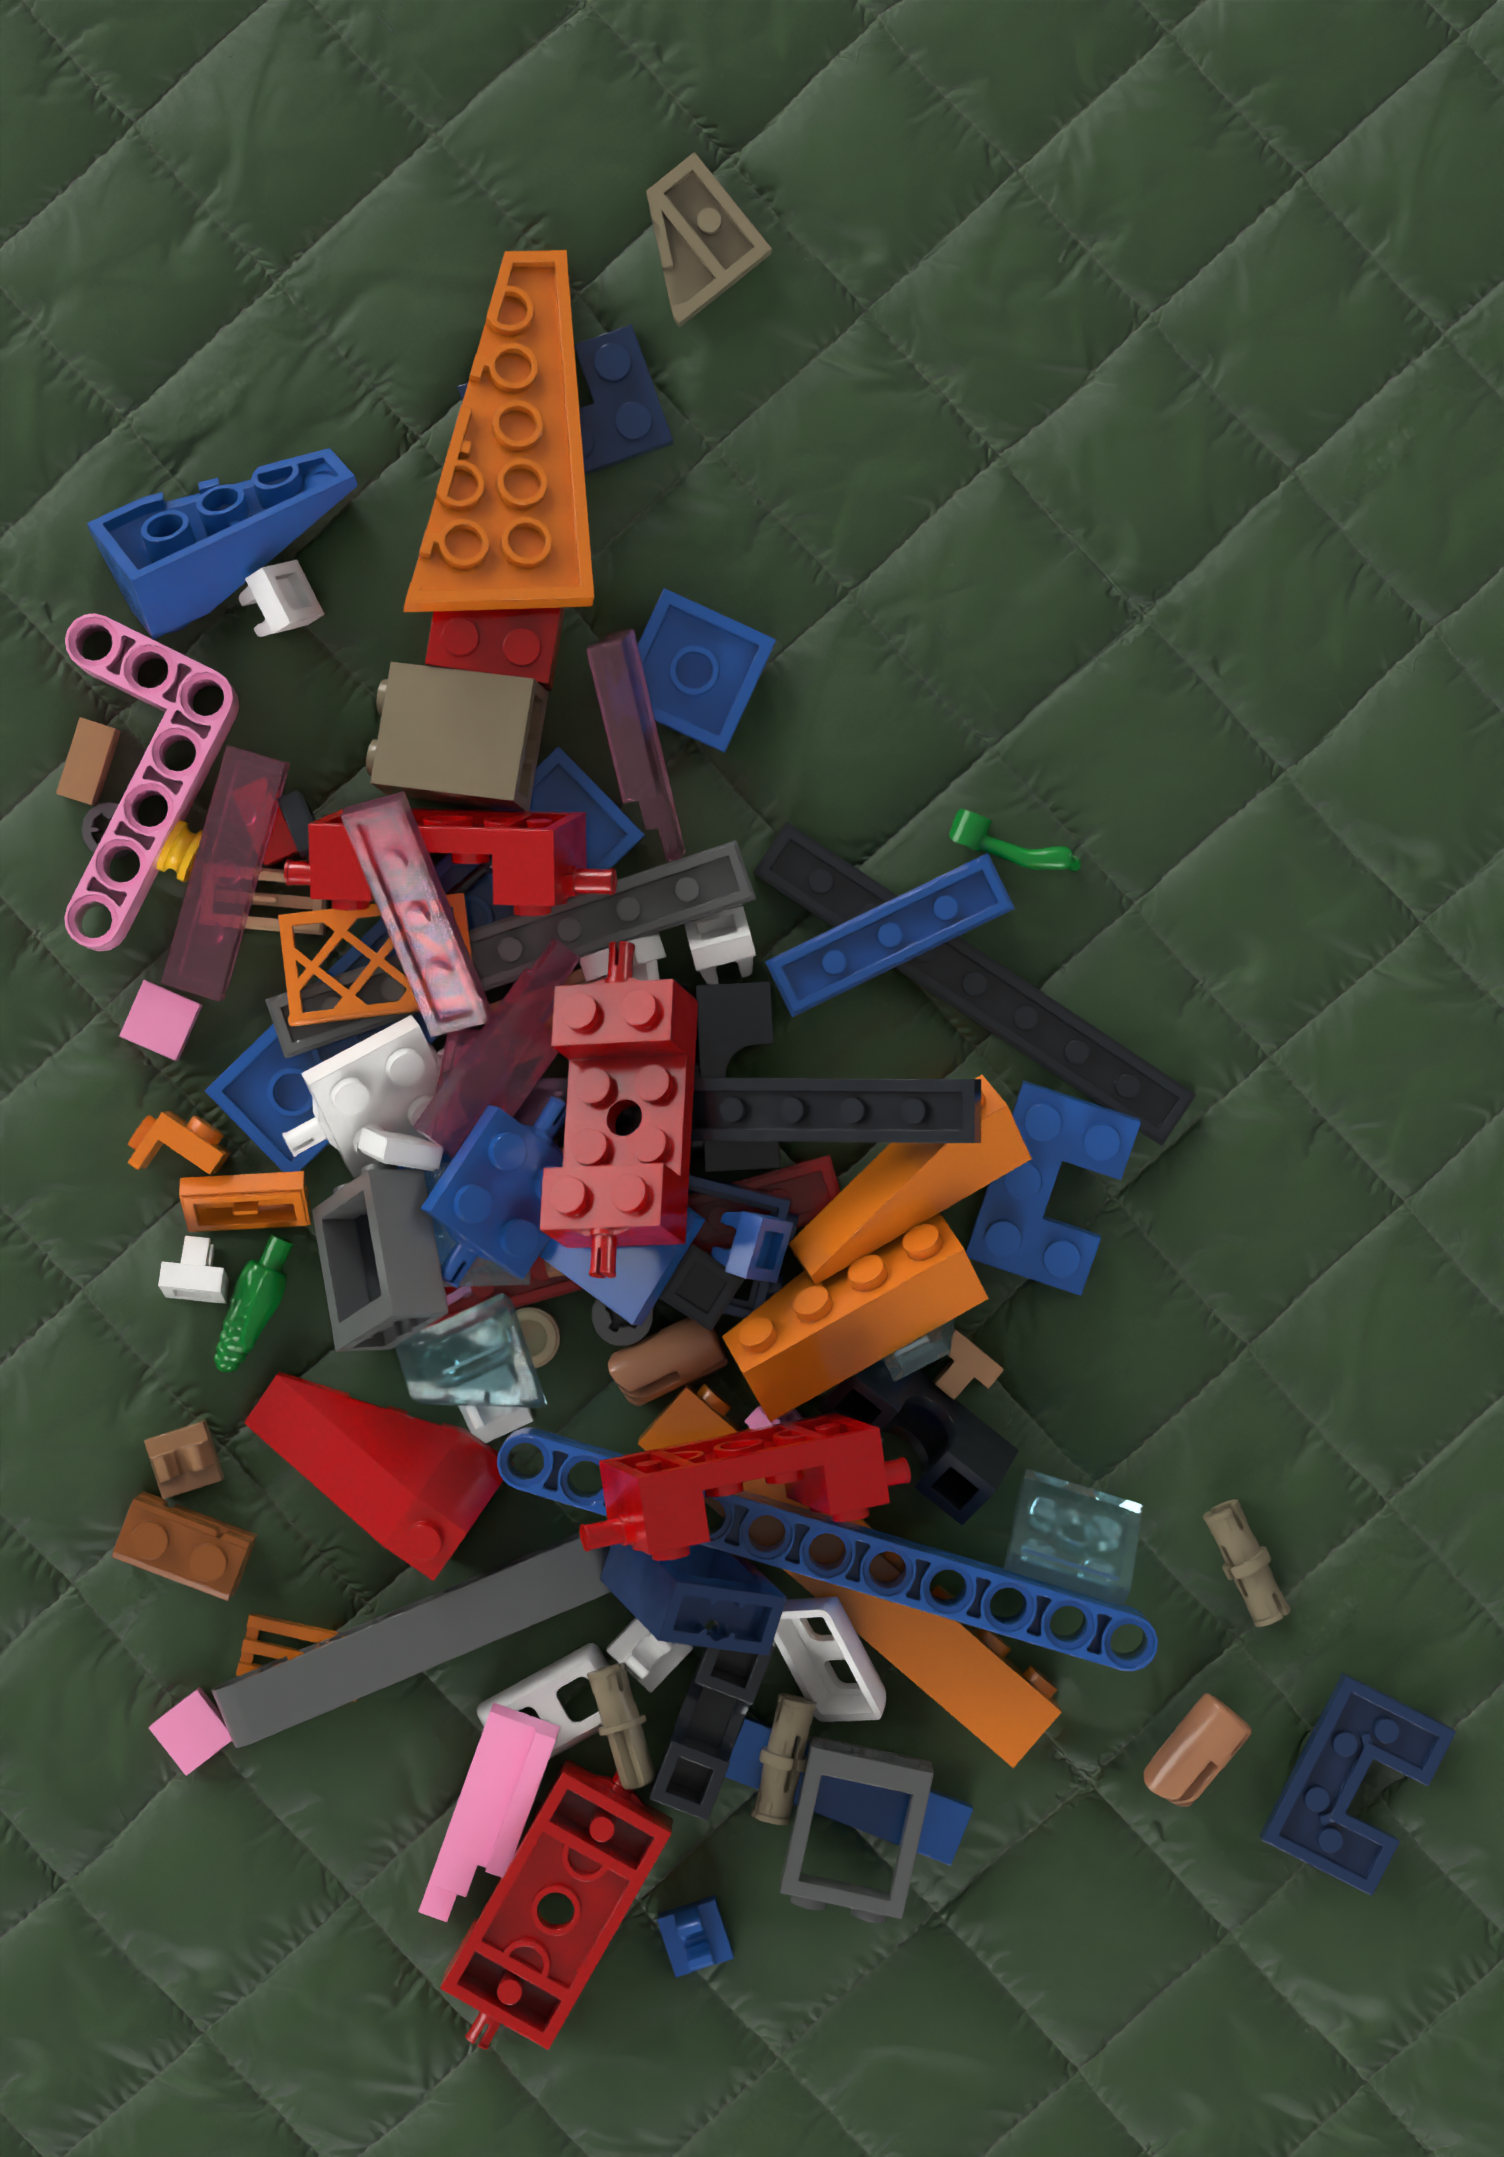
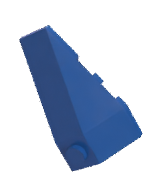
M330 448L259 466L253 472L251 480L221 485L217 477L198 482L200 493L166 502L163 492L145 496L87 523L89 531L130 610L153 640L167 633L180 631L190 622L209 614L246 582V577L264 567L358 486L355 475Z

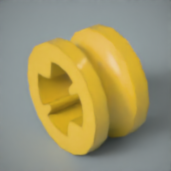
M180 820L171 831L163 846L156 869L165 872L167 869H173L177 873V879L186 882L193 874L204 853L209 833L200 830L198 833H192L188 829L189 823Z

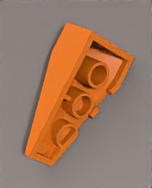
M983 1075L975 1078L981 1079V1143H890L788 1243L793 1254L815 1285L1032 1159L1008 1105Z

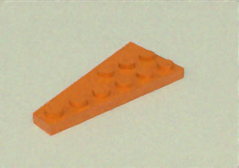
M567 250L505 251L403 612L592 607L594 586Z

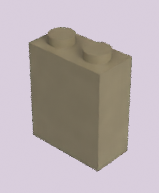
M391 662L388 679L381 681L377 692L376 705L377 712L381 716L378 740L373 739L367 751L366 769L368 775L371 776L370 783L389 796L510 811H529L549 692L534 678Z

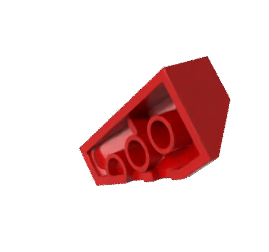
M278 1372L244 1422L245 1425L383 1547L433 1581L503 1481L497 1467L499 1452L464 1428L445 1422L439 1425L409 1416L406 1410L390 1405L387 1408L351 1398L347 1392L282 1372Z

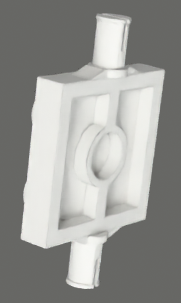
M410 1015L301 1073L313 1097V1113L315 1117L286 1133H282V1136L294 1157L327 1139L339 1151L346 1167L355 1178L361 1175L363 1167L380 1162L358 1149L362 1127L415 1135L426 1140L437 1132L463 1120L450 1093L448 1073L476 1058H480V1053L477 1051L478 1049L469 1034L436 1052L427 1043L420 1025Z

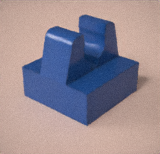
M746 1211L724 1213L720 1222L733 1226L736 1229L735 1238L731 1249L713 1246L712 1257L726 1267L725 1272L745 1279L777 1283L794 1223L774 1216Z
M715 1895L657 1914V1922L675 1977L734 1959V1951Z

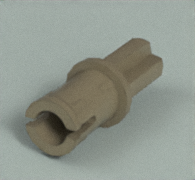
M616 1663L587 1673L603 1725L598 1728L600 1736L607 1735L622 1787L625 1790L637 1789L652 1783L655 1780L656 1773L641 1724L647 1720L645 1714L639 1715L629 1685L630 1682L625 1663Z

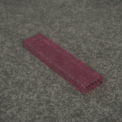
M233 745L226 746L161 984L215 1001L225 1000L278 810L279 802L277 798L282 795L290 767L289 762Z
M405 792L345 807L341 814V819L430 1036L433 1037L488 1023L493 1012Z

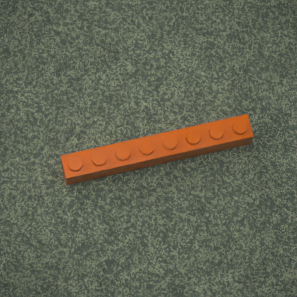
M705 1383L698 1391L688 1384L682 1387L639 1437L638 1445L645 1451L744 1430L726 1416L732 1406ZM765 1478L743 1482L744 1491L809 1510L808 1506L786 1498L785 1484H766ZM704 1497V1501L724 1518L725 1511L721 1503L714 1498ZM764 1515L752 1522L749 1527V1533L756 1543L770 1546L782 1539L785 1527L778 1518ZM864 1519L848 1521L857 1525L871 1528V1526ZM829 1533L818 1535L809 1546L810 1555L816 1561L826 1564L837 1561L845 1549V1544L840 1537ZM885 1551L877 1554L872 1559L869 1572L880 1581H892L901 1575L905 1561L900 1555ZM783 1569L814 1597H838L858 1635L1012 1768L1016 1766L1062 1713L1058 1702L1052 1697L1058 1691V1688L1032 1665L1025 1672H1022L1007 1659L1006 1655L1012 1649L995 1632L981 1628L976 1632L965 1623ZM938 1584L931 1591L934 1596L940 1599L954 1598Z

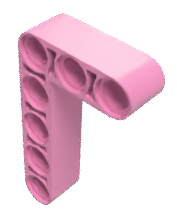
M94 613L77 618L68 628L65 644L71 659L90 676L165 712L67 906L64 916L65 927L70 937L80 945L100 952L111 950L120 945L130 930L159 872L156 867L163 846L175 825L180 820L184 821L237 717L239 700L232 685L219 672L106 616ZM103 631L110 633L113 644L107 656L94 661L85 659L83 656V644L87 637L94 632ZM150 659H161L168 664V674L165 681L155 688L140 686L138 683V672L143 663ZM207 686L219 687L223 690L224 701L218 712L208 716L196 714L193 709V700L196 693ZM178 741L192 742L196 749L194 762L183 771L169 770L165 761L167 750ZM158 795L164 797L168 804V812L162 823L152 827L141 825L137 812L142 801L149 796ZM129 849L136 852L140 860V868L136 876L128 882L120 883L114 881L110 874V864L114 858L113 856L121 850ZM103 905L108 907L112 917L110 929L101 937H87L82 927L84 914L94 906Z

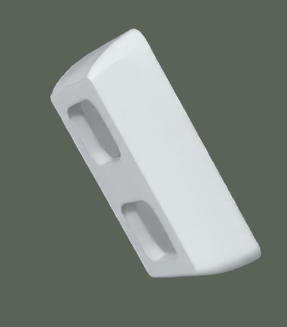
M818 1597L786 1600L774 1641L804 1698L811 1699L817 1703L816 1710H814L815 1718L822 1722L879 1720L885 1708L886 1690L839 1598ZM807 1618H824L832 1635H819L815 1633ZM829 1660H846L857 1683H844L839 1680Z
M588 1643L483 1701L477 1707V1715L485 1727L493 1702L516 1711L525 1707H532L541 1720L560 1726L549 1758L551 1759L598 1733V1728L603 1726L599 1711L580 1722L572 1721L558 1699V1689L579 1677L588 1679L587 1673L609 1666L600 1648L594 1643Z

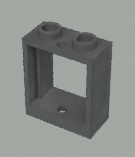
M382 1162L367 1165L361 1169L360 1176L350 1183L335 1187L332 1196L312 1209L336 1352L391 1350L449 1313L432 1217L420 1209L428 1198L424 1171L422 1169H399L397 1165Z
M811 1735L806 1768L802 1775L780 1877V1893L791 1895V1903L807 1909L825 1910L827 1903L851 1908L850 1914L853 1917L867 1922L886 1923L888 1916L902 1919L934 1775L932 1761ZM821 1775L910 1794L889 1892L800 1873Z

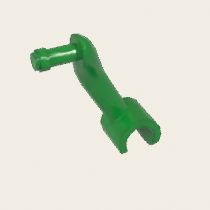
M965 809L958 810L949 832L951 840L966 846L972 851L986 852L1031 870H1063L1067 868L1072 872H1076L1082 865L1081 860L1073 856L1070 848L1066 846L1028 849L994 838L987 834L992 820Z

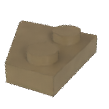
M695 152L646 190L673 320L680 328L770 256L772 248Z

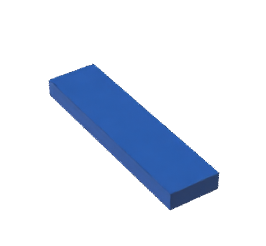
M987 853L765 961L791 1017H794L1015 908Z
M745 1715L731 1753L730 1764L725 1777L757 1790L759 1789L763 1763L759 1761L761 1748L768 1746L772 1725ZM807 1740V1746H806V1750H805V1754H804V1755H806V1756H807V1752H808V1747H809L810 1740ZM800 1772L798 1785L796 1787V1792L793 1801V1804L795 1805L797 1803L803 1772ZM821 1775L814 1812L899 1845L910 1794ZM930 1788L917 1853L951 1866L972 1814V1804Z

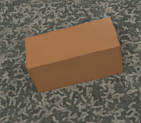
M80 717L56 794L88 805H98L121 731Z

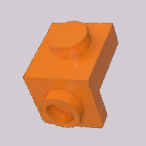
M172 1111L161 1112L157 1119L148 1115L136 1129L128 1143L130 1147L135 1149L128 1164L137 1170L147 1168L164 1143L210 1175L220 1170L231 1154V1151L219 1144L224 1134L208 1122L193 1115L188 1123Z

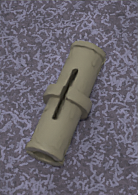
M1233 1499L1211 1508V1511L1204 1513L1202 1517L1214 1536L1225 1561L1222 1569L1227 1579L1234 1580L1238 1590H1240L1256 1627L1267 1626L1283 1618L1282 1615H1288L1291 1611L1290 1606L1286 1602L1282 1591H1280L1269 1566L1272 1558L1265 1546H1259L1239 1500Z
M778 1694L775 1718L768 1746L761 1748L759 1761L763 1763V1769L754 1808L751 1816L755 1817V1819L776 1825L790 1824V1816L800 1772H805L807 1756L804 1754L814 1710H816L817 1703L811 1699L791 1694Z

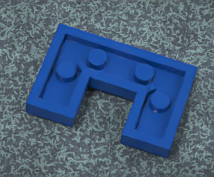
M1023 1080L1012 1116L1032 1159L987 1185L965 1252L969 1259L1081 1296L1101 1240V1235L1044 1216L1062 1161L1121 1180L1141 1120Z

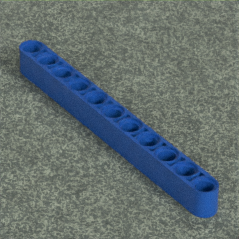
M525 1427L514 1431L506 1438L498 1453L497 1467L503 1480L518 1490L607 1516L603 1487L601 1486L598 1490L592 1492H583L577 1489L571 1482L569 1476L570 1469L581 1461H592L599 1466L600 1460L624 1456V1454L537 1428ZM521 1443H531L537 1446L544 1457L543 1468L533 1474H523L517 1471L510 1460L511 1449ZM744 1490L734 1495L711 1497L718 1500L724 1507L725 1516L717 1526L708 1528L710 1542L701 1543V1545L1121 1671L1133 1672L1143 1669L1153 1660L1157 1652L1158 1639L1154 1628L1141 1611L1131 1606L851 1522L832 1521L831 1516L810 1512V1510ZM760 1516H774L783 1523L785 1533L776 1544L770 1546L760 1545L750 1536L749 1527ZM824 1533L840 1537L845 1544L842 1556L837 1561L829 1564L816 1561L809 1552L812 1540ZM885 1551L894 1552L905 1561L901 1575L895 1580L888 1582L874 1578L869 1572L872 1559L877 1554ZM948 1569L960 1573L964 1578V1586L961 1592L954 1598L940 1599L929 1590L933 1576L939 1571ZM1007 1587L1020 1591L1024 1596L1023 1605L1015 1615L1000 1617L990 1610V1601L998 1590ZM1075 1606L1083 1612V1622L1080 1628L1069 1635H1059L1052 1631L1050 1621L1054 1612L1060 1607ZM1124 1624H1135L1141 1627L1143 1631L1140 1645L1134 1651L1128 1653H1120L1113 1650L1110 1642L1114 1630Z

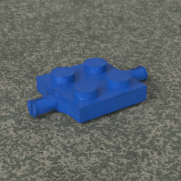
M551 1096L533 1126L519 1123L499 1107L487 1106L420 1208L443 1225L450 1238L456 1243L441 1265L443 1281L458 1288L477 1257L493 1261L510 1275L522 1280L524 1279L550 1239L548 1235L539 1230L543 1168L563 1167V1153L553 1140L565 1123L566 1103Z

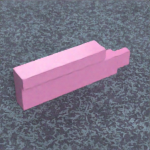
M493 1702L419 1908V1913L447 1922L457 1894L463 1897L467 1896L477 1865L485 1867V1872L498 1877L503 1876L517 1849L560 1726Z

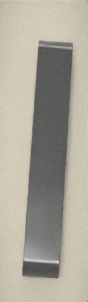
M580 1532L343 1631L329 1639L298 1650L304 1652V1654L288 1660L287 1656L216 1686L211 1691L235 1748L262 1740L611 1592L600 1580L610 1546L592 1549L587 1552L582 1546Z

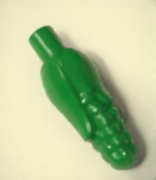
M272 1233L260 1260L252 1259L242 1268L237 1278L233 1295L229 1300L231 1303L223 1321V1330L219 1336L220 1341L216 1346L217 1352L214 1355V1362L219 1371L229 1373L238 1370L239 1365L245 1361L246 1355L251 1352L263 1328L279 1306L287 1285V1273L282 1271L294 1245L289 1239Z

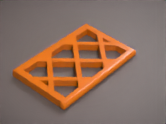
M465 893L370 904V908L364 910L343 911L324 909L278 915L290 1013L288 1023L291 1027L477 1005L480 1002V996L476 992ZM453 907L455 929L443 945L414 924L423 911ZM389 915L399 923V926L377 953L349 931L360 918ZM324 923L335 932L315 958L310 960L296 949L293 926ZM407 931H410L436 952L414 982L385 960ZM343 938L371 960L349 989L321 968V965ZM456 943L458 946L459 958H457L450 952ZM445 959L461 972L463 993L432 997L421 987ZM298 962L306 968L300 977ZM378 967L382 968L407 988L399 1001L368 1005L356 995ZM313 975H316L342 996L333 1009L303 1012L301 991Z

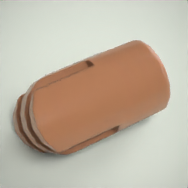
M687 1316L639 1342L613 1353L608 1361L609 1374L627 1401L632 1405L642 1406L683 1385L686 1386L725 1367L728 1360L714 1328L710 1331Z
M1210 1693L1202 1695L1144 1769V1782L1150 1791L1179 1807L1190 1806L1252 1734L1251 1727L1242 1718Z

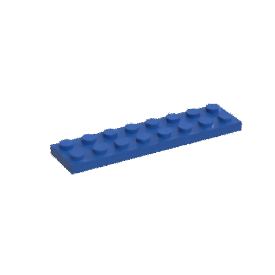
M559 746L536 768L529 811L586 812L587 868H613L645 837V834ZM448 853L401 900L444 895L480 864L453 863L451 861V853ZM488 873L465 893L469 930L515 915L513 905H493L492 873ZM453 907L447 908L426 926V933L434 940L439 941L448 938L454 931ZM385 915L360 940L377 953L399 926V923L389 915ZM402 937L386 958L425 946L426 944L421 940L411 942ZM353 946L327 973L333 977L366 966L371 960ZM471 1005L430 1010L413 1017L420 1025L427 1043L431 1045ZM395 1023L288 1059L284 1057L274 1024H272L205 1092L283 1172L302 1171L330 1143L325 1139L294 1157L282 1136V1133H286L315 1117L313 1113V1097L301 1073Z

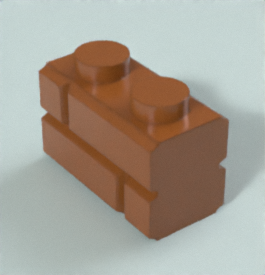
M143 1491L133 1499L112 1557L228 1601L237 1592L258 1534L178 1504L171 1508L168 1506V1500Z

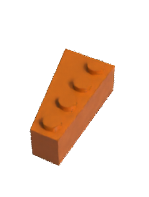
M938 1213L872 1253L859 1258L848 1267L817 1285L814 1284L804 1270L723 1335L722 1338L768 1420L772 1422L986 1301L988 1297L963 1246L941 1213Z

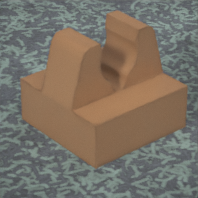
M953 1326L937 1344L950 1359L933 1379V1382L953 1400L974 1377L989 1389L1004 1371L997 1362Z
M206 1420L144 1440L162 1499L224 1479Z

